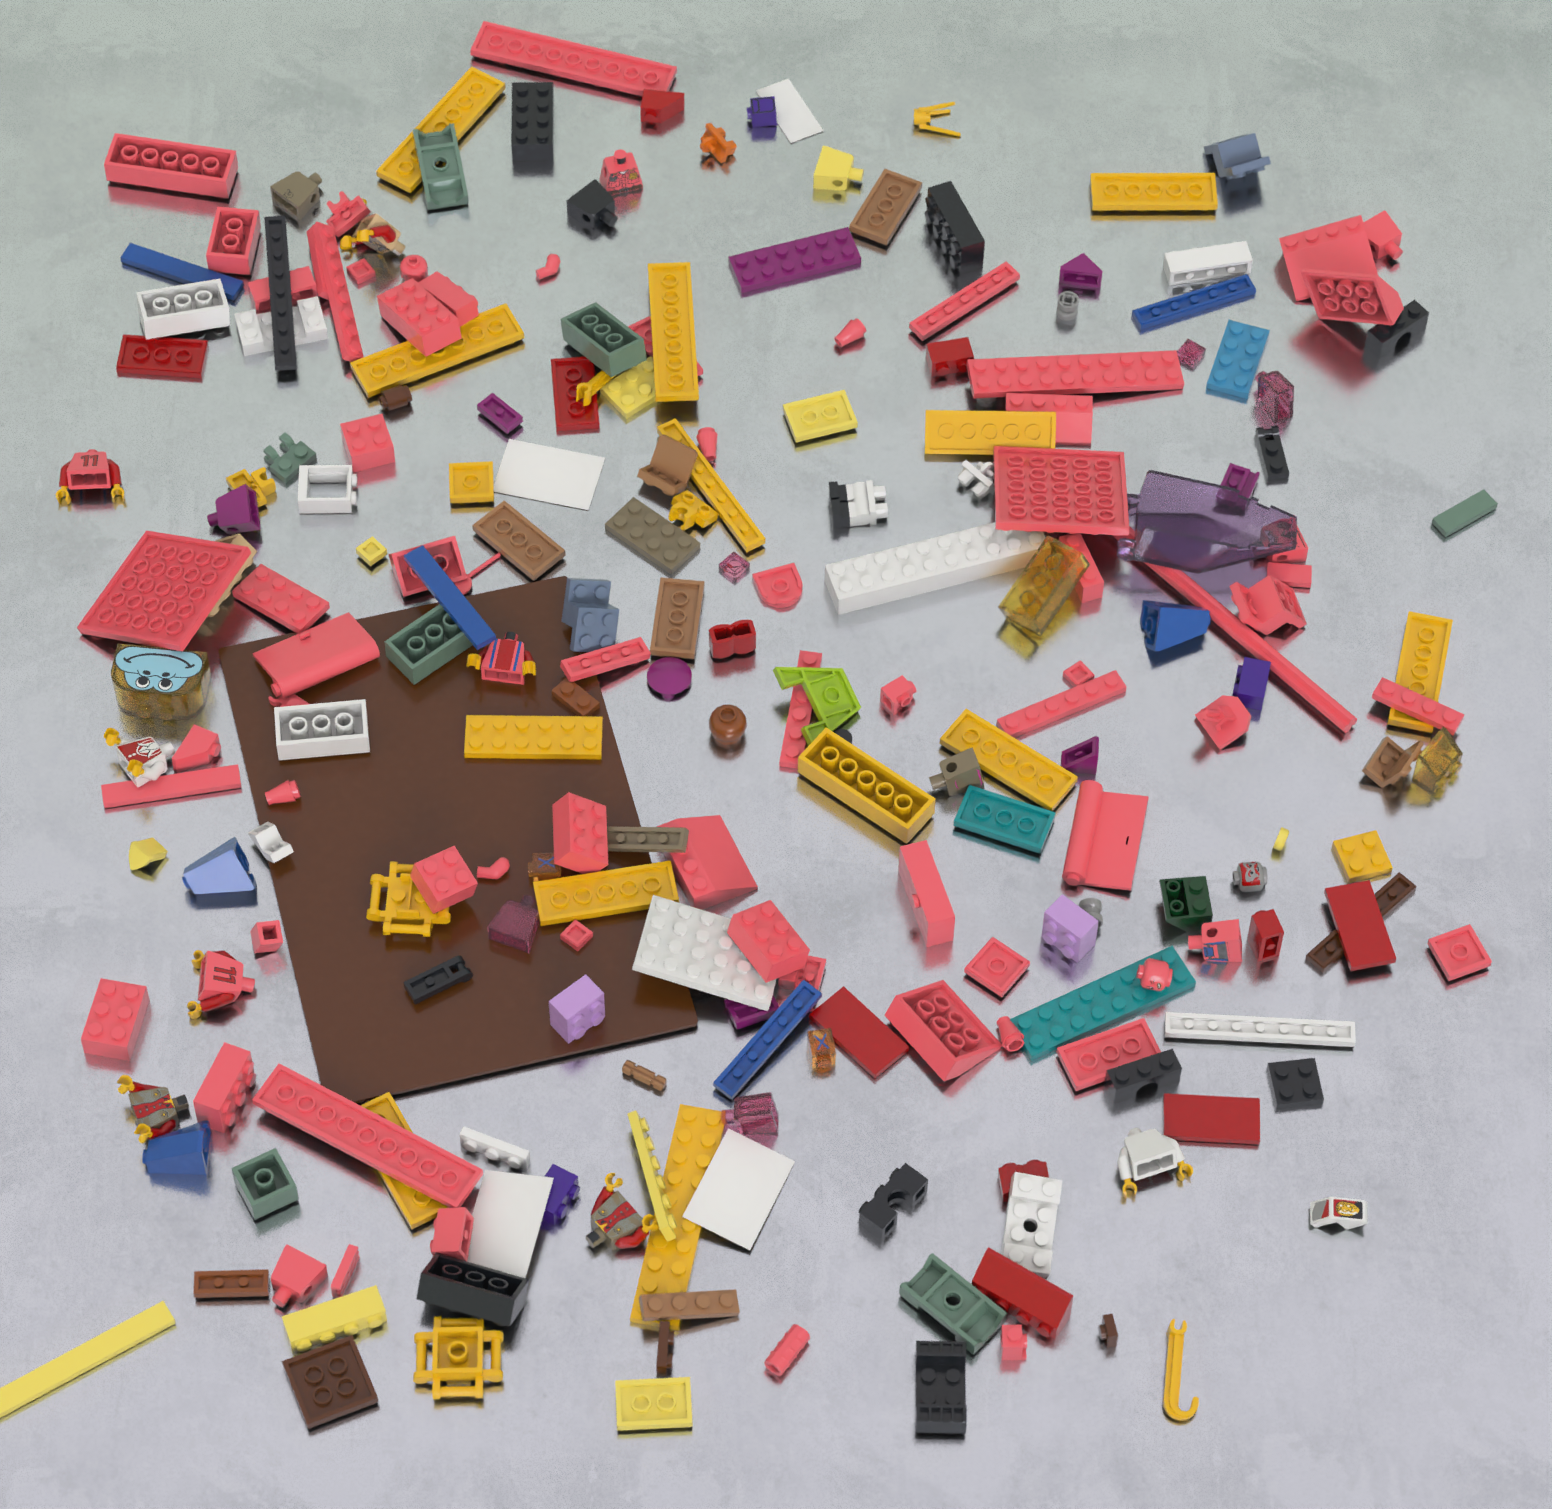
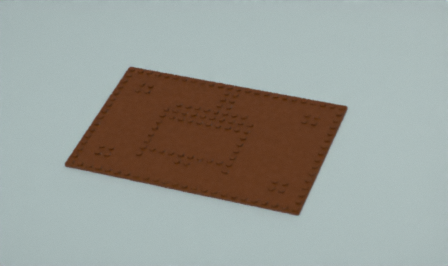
M566 576L465 596L495 633L496 639H504L506 632H514L518 635L517 641L523 642L525 650L531 653L536 663V675L532 673L525 674L524 685L482 680L481 666L477 670L475 666L467 667L466 665L469 654H478L486 646L477 650L473 645L414 685L386 657L384 641L438 606L439 602L356 619L375 640L379 648L380 657L300 691L295 695L309 704L365 699L370 752L289 760L278 759L274 707L280 706L271 705L268 697L271 696L274 699L280 697L274 695L271 689V684H273L272 678L256 661L252 653L297 634L296 632L222 647L218 650L259 826L266 822L275 824L282 840L289 843L294 851L275 863L268 861L320 1083L327 1089L354 1103L373 1100L387 1092H390L391 1095L691 1028L698 1024L689 987L632 970L649 909L577 920L593 932V937L578 952L560 939V934L573 921L545 926L540 925L533 882L582 874L554 864V859L548 863L554 865L555 868L548 864L539 868L544 862L538 860V858L548 861L554 857L552 805L570 792L605 805L607 826L641 827L597 675L574 682L600 702V708L590 716L603 717L601 760L464 757L466 715L577 716L552 696V689L566 678L560 667L561 660L588 653L570 650L572 627L562 622L568 578ZM287 780L296 781L301 795L300 798H297L294 802L268 804L265 792L270 791ZM455 845L478 882L474 895L450 906V923L433 924L431 937H423V934L402 933L383 935L384 922L370 921L366 918L367 909L370 908L371 875L380 874L384 877H389L390 861H396L398 864L414 865L416 862ZM608 851V865L601 871L651 864L652 862L649 852ZM501 857L509 860L510 867L501 878L496 880L477 878L478 866L490 867ZM381 887L380 911H385L388 888ZM524 901L534 904L531 911L521 908ZM519 915H522V916L527 917V918H530V919L524 920V919L521 918ZM460 955L463 957L465 967L470 968L473 973V977L469 981L460 982L414 1004L405 990L403 982L455 956ZM454 969L451 970V972H452L453 974L456 973V972H458L457 970H454ZM586 974L604 993L605 1017L599 1025L589 1028L580 1039H574L568 1044L550 1025L549 1001Z

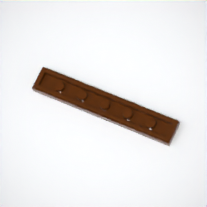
M1400 872L1375 893L1383 919L1416 891L1417 886ZM1333 930L1306 954L1305 959L1322 973L1344 955L1337 930Z

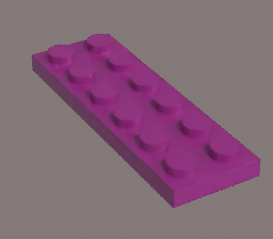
M846 227L729 256L728 262L741 293L860 264L861 256L849 228Z

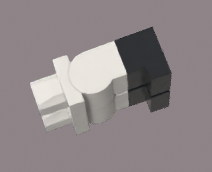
M867 480L866 483L855 482L846 485H838L837 481L829 482L833 529L861 526L869 523L870 525H877L878 518L888 517L887 503L875 504V501L886 500L885 486H873V480Z

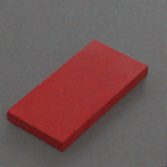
M123 334L116 371L117 373L202 379L208 350V340L168 337L145 339V336Z
M586 357L551 359L556 431L600 428L597 392L591 397V403L587 406H583L584 398L576 402L577 385L587 383L595 376L594 363Z
M1370 880L1325 888L1324 894L1350 971L1395 963L1396 956Z
M844 986L809 1014V1018L874 1079L909 1051V1046Z
M1164 1093L1163 1135L1182 1141L1259 1145L1260 1098Z

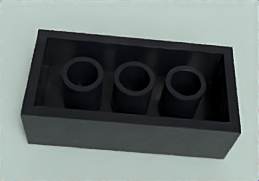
M512 82V161H554L553 82Z
M952 181L929 187L928 195L925 198L927 205L925 218L933 226L934 235L940 239L944 253H948L952 267L957 269L959 275L983 268L985 240Z
M436 1253L420 1274L416 1299L424 1301L428 1305L445 1307L451 1312L469 1314L475 1319H486L499 1326H510L525 1305L529 1279Z

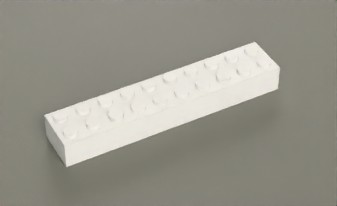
M995 522L827 564L825 565L824 581L837 614L841 615L1048 562L1049 544L1044 533L1041 531L995 529Z

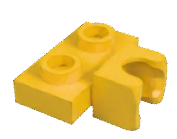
M264 467L252 472L251 476L246 469H243L226 477V483L231 490L246 484L256 491L258 508L267 504L266 496L274 493L276 490L274 479L270 478L267 480L266 468Z
M686 490L673 497L671 502L673 506L670 509L668 518L669 521H683L684 524L681 525V530H686L692 527L694 522L702 528L717 521L719 513L693 493Z

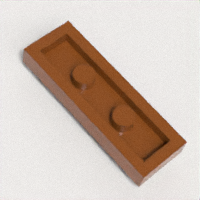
M269 1270L194 1271V1298L269 1296Z

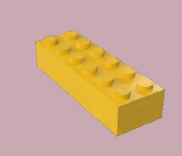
M825 728L798 757V773L906 844L935 814L936 799L828 728Z

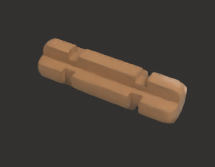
M630 1060L623 1064L622 1072L628 1076L633 1075L634 1079L649 1086L652 1084L653 1088L662 1091L666 1086L667 1079L661 1075L656 1076L655 1072L640 1065L635 1066L636 1063Z

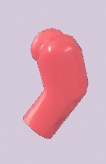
M557 254L548 255L546 266L535 270L538 280L557 273L560 265V258Z
M501 857L490 867L478 866L477 878L495 880L501 878L510 867L509 860Z

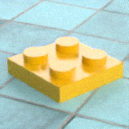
M493 461L449 463L450 504L494 502Z
M1376 830L1333 841L1332 847L1348 883L1392 872L1393 867Z

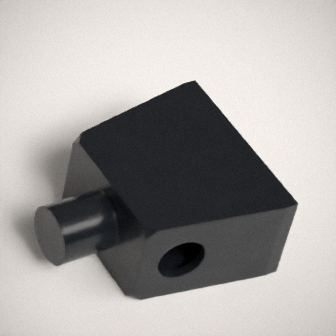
M596 179L566 200L567 214L591 228H597L603 222L611 227L617 222L618 217L614 214L615 201Z

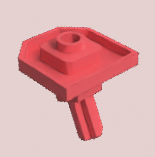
M1222 695L1195 714L1220 750L1246 733L1251 720L1250 713L1238 697Z

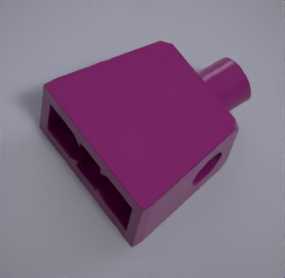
M246 484L217 498L215 501L217 512L207 515V520L211 527L219 525V528L228 534L261 529L256 491Z

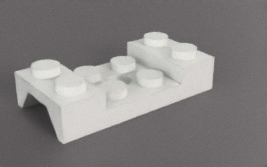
M318 296L297 300V306L292 307L295 346L328 339L327 328ZM255 309L234 313L244 356L274 350L271 311L256 314Z
M1014 1172L1011 1177L1001 1254L1038 1276L1047 1279L1051 1270L1052 1245L1057 1207L1060 1204L1062 1180ZM1032 1221L1036 1225V1231L1027 1232L1023 1226L1024 1222Z

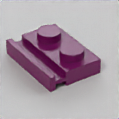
M1230 463L1217 491L1215 500L1234 507L1237 505L1245 510L1258 482L1260 472L1253 473L1250 472L1251 469Z
M774 995L772 996L768 1011L729 999L724 1000L725 1007L728 1009L736 1029L767 1020L779 1008Z

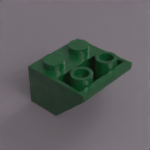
M1206 876L1159 880L1166 922L1187 932L1202 931L1203 923L1212 922L1213 913Z

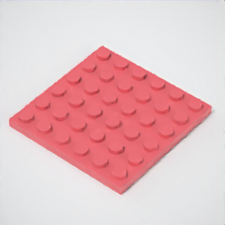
M994 446L995 529L1004 531L1019 530L1026 532L1041 531L1048 533L1062 532L1070 534L1129 536L1124 452Z
M146 530L77 626V629L81 634L183 652L252 552L247 546Z

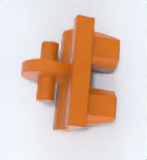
M707 123L705 125L706 131L700 138L702 141L700 149L704 153L711 152L720 163H724L728 155L734 154L737 145L733 140H725L726 134L722 127L715 128L712 123Z

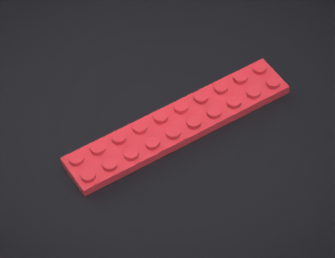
M483 21L470 49L471 56L643 96L644 89L669 91L677 73L676 66Z
M1177 350L967 359L966 364L973 399L1006 397V393L1063 395L1183 389L1184 387Z
M278 1063L252 1099L253 1105L449 1208L461 1207L483 1175V1169Z

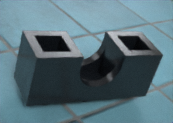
M1413 300L1404 306L1393 326L1377 324L1369 329L1365 347L1378 359H1381L1395 349L1397 341L1403 334L1411 339L1425 330L1429 312L1416 300Z
M1169 1049L1107 1070L1105 1087L1115 1104L1136 1097L1137 1091L1146 1084L1155 1083L1157 1089L1180 1082L1182 1067L1173 1049Z
M907 1163L900 1169L896 1168L890 1175L889 1181L877 1188L872 1200L864 1202L860 1207L859 1224L882 1241L897 1224L898 1213L889 1204L899 1200L913 1207L927 1192L928 1179Z

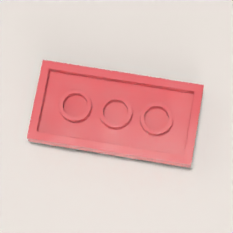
M263 564L254 569L232 590L233 597L297 634L308 630L330 608L328 601Z
M1142 1018L1058 1047L1056 1053L1075 1091L1104 1082L1106 1071L1160 1053L1161 1050L1145 1019Z

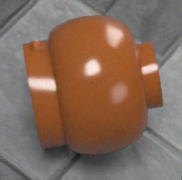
M731 704L717 707L709 718V730L715 740L723 745L737 743L747 728L745 714L737 706Z

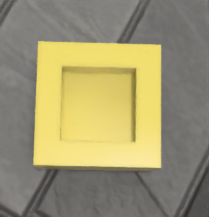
M372 536L356 548V554L371 567L387 555V549Z

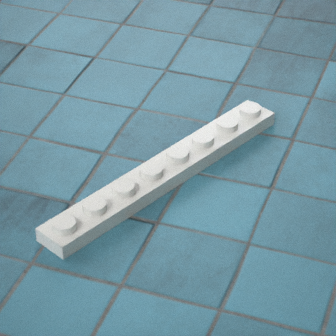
M1165 1012V1037L1345 1047H1355L1356 1043L1355 1022Z

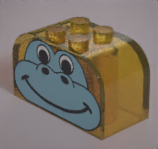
M117 644L111 669V678L117 705L124 713L141 718L188 720L199 715L205 707L211 682V673L207 652L189 650L182 652L167 648Z

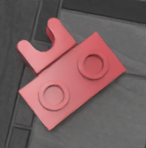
M341 191L339 192L340 201L337 204H333L331 201L327 202V206L334 215L326 222L329 226L334 227L335 235L338 238L371 213L359 195L351 201Z
M808 955L804 968L779 977L778 986L794 991L804 979L819 991L826 967V959Z

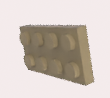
M635 497L605 523L607 531L671 575L700 549L699 541Z

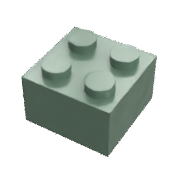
M276 1148L231 1168L234 1182L254 1220L299 1199L297 1186Z

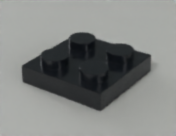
M1315 1058L1268 1063L1267 1070L1276 1109L1323 1104L1324 1096Z

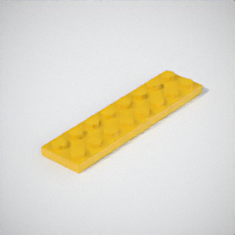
M471 66L415 129L424 133L442 131L449 124L454 123L458 142L505 90V83ZM413 131L376 170L377 177L409 193H412L422 182L413 140Z
M690 262L648 264L655 400L656 402L699 400Z
M505 303L479 313V316L460 326L461 339L426 357L409 341H405L350 362V366L366 396L370 398L380 394L383 390L407 384L524 339V332Z

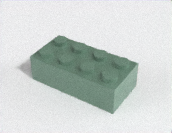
M596 302L561 318L563 340L610 377L618 375L647 360L644 339Z
M440 604L384 641L386 657L414 685L473 645Z

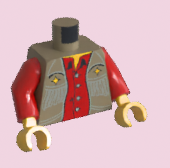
M122 1075L117 1081L118 1084H122L118 1088L119 1093L125 1094L128 1090L130 1092L128 1094L130 1104L138 1123L134 1134H141L138 1139L140 1143H146L148 1140L173 1132L179 1125L177 1112L189 1108L185 1094L171 1099L167 1087L134 1082L128 1075Z
M608 1173L606 1175L605 1183L607 1186H604L591 1211V1227L593 1231L586 1235L585 1238L592 1248H595L602 1242L610 1250L635 1248L649 1235V1230L656 1231L659 1229L658 1222L656 1221L650 1225L655 1216L647 1214L642 1218L618 1190L614 1192V1188H619L623 1184L622 1178H618L615 1184L612 1183L615 1173Z

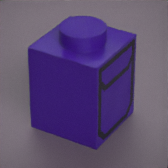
M775 96L750 98L751 107H747L748 120L752 119V127L777 125Z

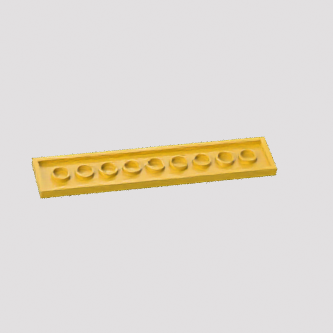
M680 1104L663 1175L666 1185L663 1192L664 1195L667 1194L672 1206L668 1210L670 1214H673L677 1227L674 1228L676 1238L667 1241L660 1229L656 1231L650 1230L630 1322L659 1327L660 1321H670V1329L679 1331L681 1319L642 1321L639 1297L642 1294L688 1291L702 1226L682 1216L722 1141L727 1115H724L722 1111ZM654 1213L655 1218L653 1219V1222H657V1218Z

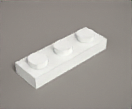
M464 1126L459 1134L461 1146L470 1152L477 1151L485 1154L491 1160H501L516 1169L522 1168L527 1170L531 1163L530 1151Z

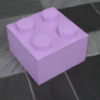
M1062 894L1044 912L1042 937L1049 945H1054L1061 950L1065 957L1073 959L1078 963L1095 946L1099 921Z
M585 974L549 1001L550 1025L568 1044L574 1039H580L589 1028L599 1025L605 1017L603 991Z

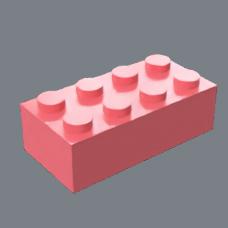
M413 278L377 296L381 316L425 357L462 338L458 318Z

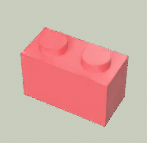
M466 1207L438 1208L437 1218L434 1219V1238L430 1242V1251L433 1255L439 1253L463 1261L468 1260L474 1218Z

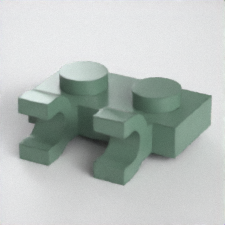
M284 432L279 436V440L282 442L279 444L280 448L287 451L283 456L280 457L271 445L267 446L263 452L266 454L264 460L271 464L270 471L286 484L299 473V465H309L317 457L316 452L305 443L300 441L295 444L293 439Z

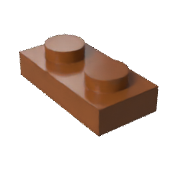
M567 677L552 689V696L577 716H590L600 708L599 701L575 682H569Z

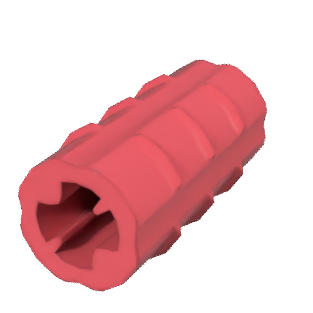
M793 1324L780 1342H777V1346L773 1351H770V1355L764 1361L765 1367L775 1375L782 1376L793 1360L797 1358L799 1352L804 1349V1346L810 1339V1334L803 1327Z

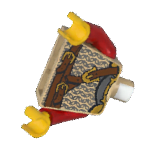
M377 213L364 218L353 237L344 236L340 241V249L342 250L352 249V243L356 245L364 243L380 254L392 251L397 256L402 254L406 246L398 241L401 232Z

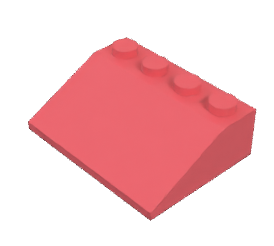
M1361 215L1279 238L1296 302L1311 298L1301 274L1302 269L1378 275Z
M1313 269L1301 270L1319 319L1393 326L1404 309L1399 293L1378 275Z
M720 815L678 818L657 826L687 828L689 830L686 853L663 852L667 861L671 860L673 873L691 907L704 910L758 889Z
M944 980L896 995L885 1013L886 1018L943 1081L962 1075L1002 1047L998 1039Z

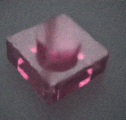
M1187 339L1177 351L1178 359L1194 367L1204 356L1206 348Z

